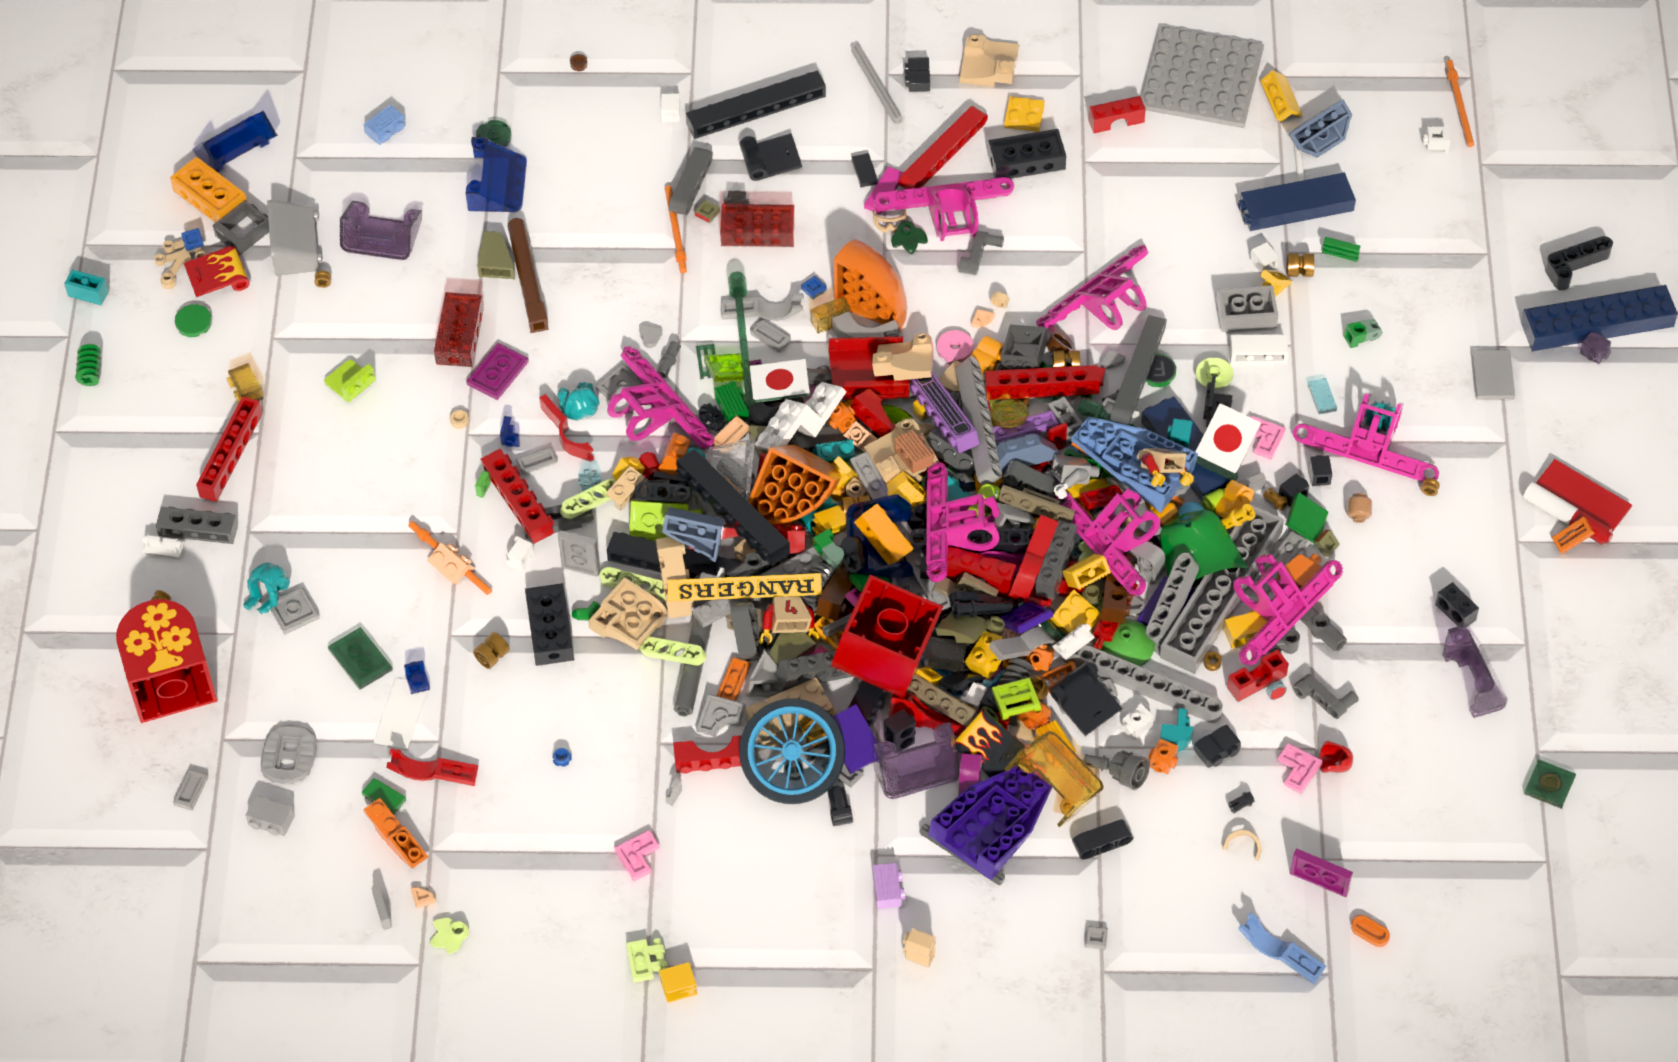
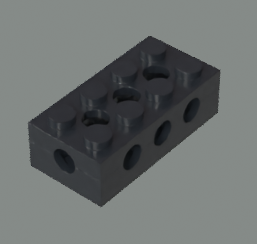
M1059 129L988 140V156L995 178L1006 177L1012 179L1066 170L1067 156Z
M564 584L525 588L535 665L574 661Z

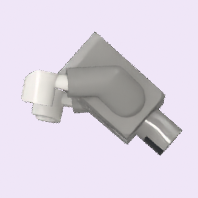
M1054 454L1052 470L1045 471L1043 474L1053 479L1054 475L1060 483H1064L1054 487L1055 495L1059 499H1063L1067 496L1065 489L1071 488L1074 484H1088L1090 477L1098 478L1099 466H1091L1085 458Z

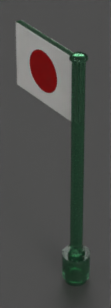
M736 271L731 273L728 278L729 295L736 302L746 397L744 404L751 407L756 402L810 396L806 359L750 366L743 298L747 295L746 277L742 272Z
M1083 398L1077 409L1081 413L1080 415L1086 418L1089 416L1110 421L1111 414L1107 413L1105 405L1090 398ZM1219 404L1196 450V453H1198L1196 464L1229 480L1237 481V471L1261 422L1223 404Z

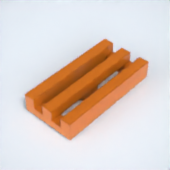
M1582 517L1552 536V539L1559 552L1564 554L1595 533L1591 529L1588 520ZM1583 524L1585 525V526H1583L1582 528H1580L1579 530H1577V531H1575V532H1572V531H1574L1575 529H1577V528H1579L1580 526H1582ZM1566 535H1568V537H1566L1565 539L1561 540L1560 542L1558 541V540H1560L1561 538H1563V537H1565Z

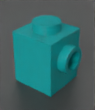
M1174 419L1173 425L1168 427L1167 437H1170L1171 441L1189 448L1193 421Z

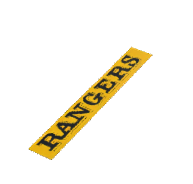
M821 573L667 580L668 601L821 595L822 593Z

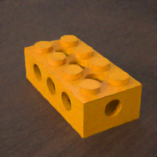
M197 156L170 177L173 191L214 223L244 200L247 201L246 194Z

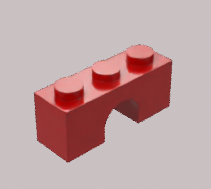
M1141 96L1089 107L1088 121L1093 134L1111 130V124L1118 119H1125L1127 126L1145 123L1146 108Z
M1277 649L1262 657L1260 664L1254 670L1249 672L1244 667L1228 676L1227 689L1239 702L1286 677L1289 663Z

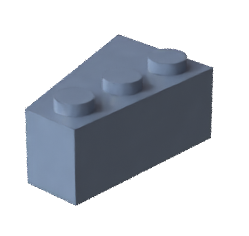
M669 507L665 514L662 533L682 544L692 547L697 553H702L711 558L710 560L716 562L719 556L726 519Z

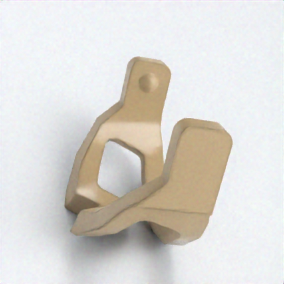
M874 210V224L877 229L884 233H887L890 229L895 233L897 232V227L892 223L883 227L879 224V220L884 222L906 221V210H903L901 216L894 218L881 217Z
M1238 830L1226 838L1223 846L1225 850H1227L1228 844L1232 839L1238 836L1251 837L1257 844L1258 852L1255 855V860L1259 861L1262 848L1255 834L1247 830Z

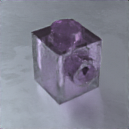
M1592 331L1582 342L1580 354L1599 365L1603 359L1606 360L1610 356L1611 341Z

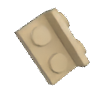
M630 466L606 492V495L614 501V507L621 511L635 495L636 485L640 482H645V477Z

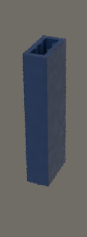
M1343 172L1241 192L1238 208L1239 211L1243 212V221L1245 225H1248L1249 231H1255L1352 212L1355 208L1356 199L1347 176Z
M1173 396L1142 411L1141 423L1147 430L1170 440V437H1167L1168 427L1173 425L1174 419L1193 420ZM1194 421L1192 423L1188 449L1196 452L1204 434ZM1197 457L1195 468L1191 473L1194 479L1190 484V488L1199 500L1203 501L1204 495L1219 488H1226L1231 480L1235 481L1236 476L1222 467Z

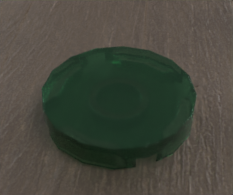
M490 120L488 123L481 124L476 130V140L482 149L498 151L507 147L511 142V130L505 122L500 120Z
M1050 619L1040 623L1051 636L1059 638L1058 642L1067 636Z

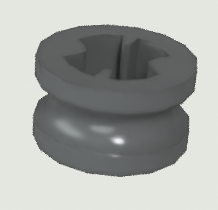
M792 761L791 769L794 770V768L798 767L796 762ZM797 761L802 774H804L802 764L799 761ZM789 762L785 767L786 776L788 775ZM799 770L797 773L796 771L795 773L790 772V780L797 781L802 778Z

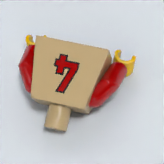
M1144 448L1138 452L1137 458L1141 461V467L1148 469L1150 474L1154 476L1151 480V484L1154 487L1157 484L1161 487L1164 483L1165 476L1161 473L1182 474L1183 476L1179 481L1184 486H1189L1194 479L1192 474L1186 472L1185 461L1187 453L1163 448Z
M799 596L774 597L772 604L767 606L763 614L762 629H764V632L759 637V643L762 644L763 637H767L769 645L772 641V635L769 633L770 630H772V633L808 632L807 635L809 637L811 635L813 641L816 642L819 639V634L814 631L815 618L813 610L803 603Z

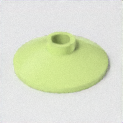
M1207 358L1198 364L1196 377L1203 386L1207 387V383L1212 382V376H1216L1215 389L1226 387L1232 381L1233 369L1223 359Z

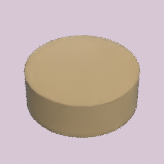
M994 292L990 301L998 308H1005L1008 306L1010 299L1004 293Z
M464 410L452 412L450 415L451 425L457 429L466 427L469 423L468 413Z

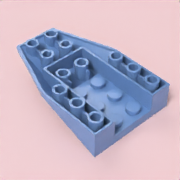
M1089 416L1071 438L1073 443L1127 487L1137 492L1141 498L1160 513H1162L1181 488L1182 484L1179 480L1183 475L1178 473H1161L1165 476V481L1161 487L1158 484L1154 487L1151 484L1154 476L1150 474L1148 469L1141 467V461L1137 458L1138 452L1144 448H1163L1187 453L1185 467L1187 468L1186 472L1190 474L1195 468L1198 453L1147 429Z

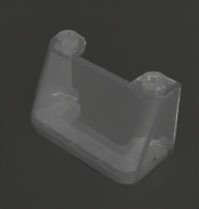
M744 440L709 447V451H705V459L748 501L751 490L755 440ZM700 497L699 509H703V515L723 518L719 513H715L708 502H704Z

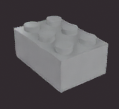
M1273 285L1218 289L1216 303L1221 332L1277 328L1278 310Z

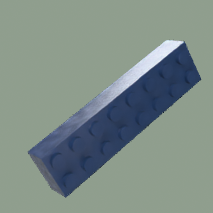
M1667 285L1524 309L1521 325L1533 352L1671 328L1675 326L1678 312Z

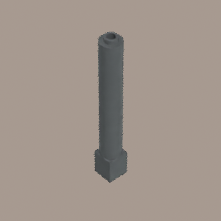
M696 600L695 608L711 600ZM694 616L688 644L701 646L706 653L712 624L703 628ZM704 662L700 665L683 664L674 704V711L679 716L686 717L693 713Z

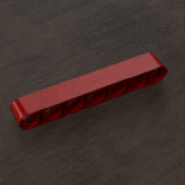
M974 106L968 108L901 175L898 185L904 189L923 187L985 125L988 115Z

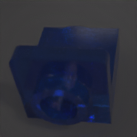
M504 416L500 431L501 445L520 447V437L518 433H515L512 417Z
M423 660L405 664V677L410 693L415 694L430 690Z

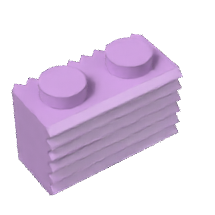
M897 863L873 865L877 909L901 907V900H905L904 887L900 888L899 882H903L902 870H898Z

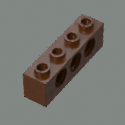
M1123 553V555L1135 568V563L1132 562L1133 554ZM1111 572L1110 574L1107 573L1101 621L1124 623L1125 616L1130 614L1131 604H1127V602H1131L1132 594L1127 592L1125 587L1120 584Z

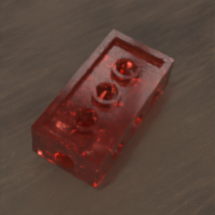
M722 204L721 246L794 247V205Z
M445 292L434 347L437 365L473 367L484 311L482 295Z

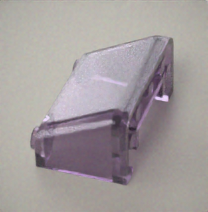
M352 200L340 217V247L349 253L406 260L413 250L422 221V210L410 209L406 211L404 220L401 221L369 216V207L365 203Z
M1459 626L1448 629L1442 653L1445 661L1453 660L1458 663V667L1468 665L1475 678L1474 686L1477 695L1475 696V703L1469 709L1472 717L1476 718L1504 709L1508 700L1507 695L1482 645L1465 627Z
M950 722L941 724L934 729L935 741L898 752L896 746L889 741L874 744V770L882 791L887 798L897 799L954 782L959 778L960 769L954 733Z

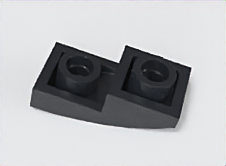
M960 671L943 678L939 685L947 687L946 690L949 692L958 693V690H967V686H971L973 682L981 683L983 676L970 671Z

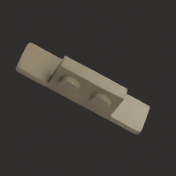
M1003 485L1000 491L998 501L1039 516L1043 515L1058 522L1059 520L1068 523L1073 521L1075 510L1059 505L1060 500L1026 488L1023 491H1019Z
M966 572L963 573L957 583L945 577L942 581L935 582L933 587L934 590L948 598L954 591H966L997 596L999 591ZM981 614L982 616H985L988 619H991L992 617H1000L998 615Z
M914 674L908 688L910 693L915 694L921 700L965 727L974 718L976 713L974 708L919 674Z

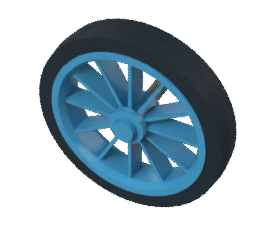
M782 699L764 706L749 720L741 736L739 758L745 777L761 795L778 803L801 804L820 797L834 785L844 765L845 743L839 725L825 709L803 699ZM796 714L793 740L789 741L779 716ZM799 715L814 720L800 740L796 742L795 737ZM778 717L787 740L785 744L764 728L774 718ZM818 723L827 736L801 746L800 743L814 725ZM764 730L783 747L776 748L755 745L760 731ZM826 739L829 740L830 755L802 751L803 748ZM755 748L782 751V754L756 764L754 750ZM801 754L829 758L825 771L821 773L803 759ZM784 756L785 759L767 780L759 771L758 766ZM798 758L821 775L808 786L797 762ZM789 760L786 788L772 784L770 781L784 763ZM792 761L796 762L805 787L788 789Z

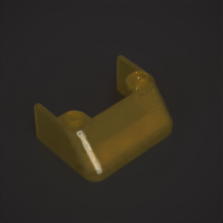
M1052 731L1046 732L1021 749L1005 767L1006 771H1009L1016 765L1026 773L1037 771L1063 798L1059 807L1065 816L1057 824L1059 828L1075 817L1104 788L1102 781L1058 734Z

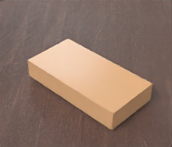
M736 415L714 437L713 446L725 454L749 431V425Z

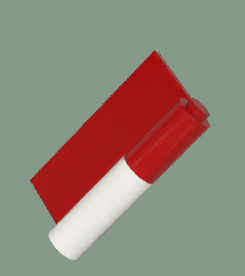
M1556 459L1551 462L1536 483L1532 482L1528 486L1523 496L1527 501L1569 526L1580 518L1585 517L1595 533L1589 538L1601 545L1610 542L1613 537V531L1633 506Z

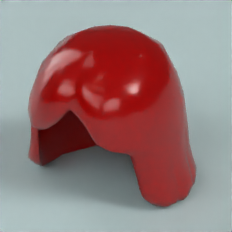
M1331 741L1323 743L1319 759L1322 760L1320 771L1322 773L1349 771L1353 765L1352 751L1344 745Z

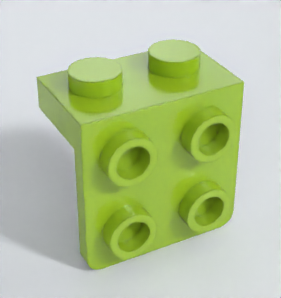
M347 360L324 379L325 385L348 403L376 381L374 369L371 365L367 364L361 368L353 360Z

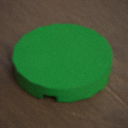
M199 304L184 306L177 312L174 322L181 335L198 337L210 329L212 317L206 307Z

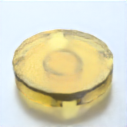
M1012 399L1002 400L996 403L990 411L991 421L1001 428L1018 427L1028 418L1027 406L1021 401L1017 403Z

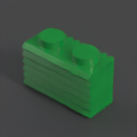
M735 381L714 388V398L722 414L725 416L724 419L727 424L736 415L740 419L749 418L747 401L743 399V390L741 386L737 387Z

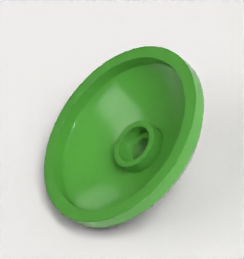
M1125 618V622L1120 624L1112 642L1105 641L1099 650L1141 667L1151 659L1155 644L1146 635L1147 626L1134 619Z

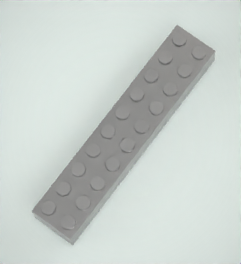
M1250 504L1255 511V518L1251 521L1243 522L1239 527L1235 526L1230 534V538L1249 569L1229 568L1203 577L1163 641L1160 651L1161 659L1193 674L1196 673L1206 653L1209 652L1224 628L1225 619L1232 615L1241 600L1234 590V581L1240 576H1250L1252 580L1259 571L1255 560L1260 555L1270 553L1282 533L1283 518ZM1241 584V588L1245 593L1249 586Z

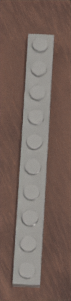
M865 452L851 458L850 464L874 505L878 504L883 508L889 519L897 525L902 535L909 540L912 530L896 502L892 501L887 495V486L869 454ZM911 551L904 557V560L926 599L942 605L941 613L952 609L949 598L933 589L935 582H932L930 579L920 578L921 553Z
M857 525L833 536V542L840 548H842L841 543L843 539L850 536L858 537L862 544L869 541ZM812 547L759 576L801 574L802 569L809 564L826 562ZM759 598L714 599L693 609V615L704 628L731 614V606L733 604L754 602Z

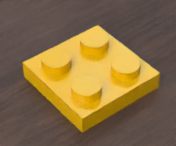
M1010 96L1004 128L1040 132L1045 100Z
M1072 590L1053 613L1054 617L1050 618V620L1068 635L1081 624L1087 623L1092 629L1102 614L1079 593Z

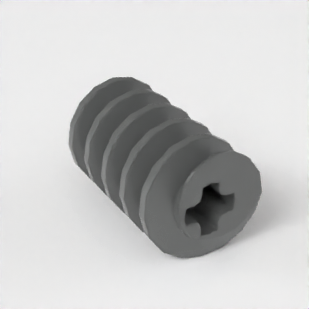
M1022 658L1010 659L1009 665L1005 668L1006 672L1002 674V679L999 680V685L1025 679L1023 676L1029 677L1030 673L1027 670H1033V666Z

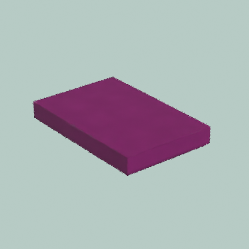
M497 343L466 383L468 386L498 400L527 365L529 359Z
M1297 848L1293 854L1291 875L1347 897L1353 876L1352 871Z

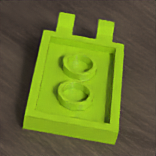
M631 500L629 535L644 537L647 540L653 541L667 538L669 536L662 533L665 514L669 507L702 514L703 509H689V504Z

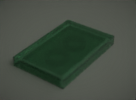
M361 627L328 646V651L359 690L393 670L390 663Z

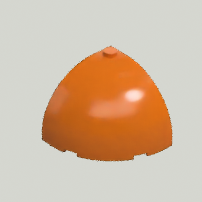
M857 239L849 241L834 258V304L881 325L896 320L898 332H900L906 321L908 308L906 293L901 279L892 265L875 249Z
M795 444L770 447L748 502L771 524L791 522L810 514L820 507L837 487L841 474L827 461Z

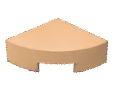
M977 309L972 321V327H984L990 324L995 317V313Z
M420 887L411 888L416 908L436 903V899L431 892Z

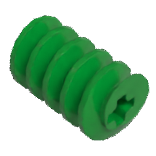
M85 344L79 347L77 351L75 378L81 385L95 386L99 383L101 348L95 344Z

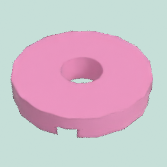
M958 330L947 331L937 340L938 355L948 363H953L954 360L962 363L973 352L974 343L972 338L965 332ZM958 345L960 348L952 349L951 346Z

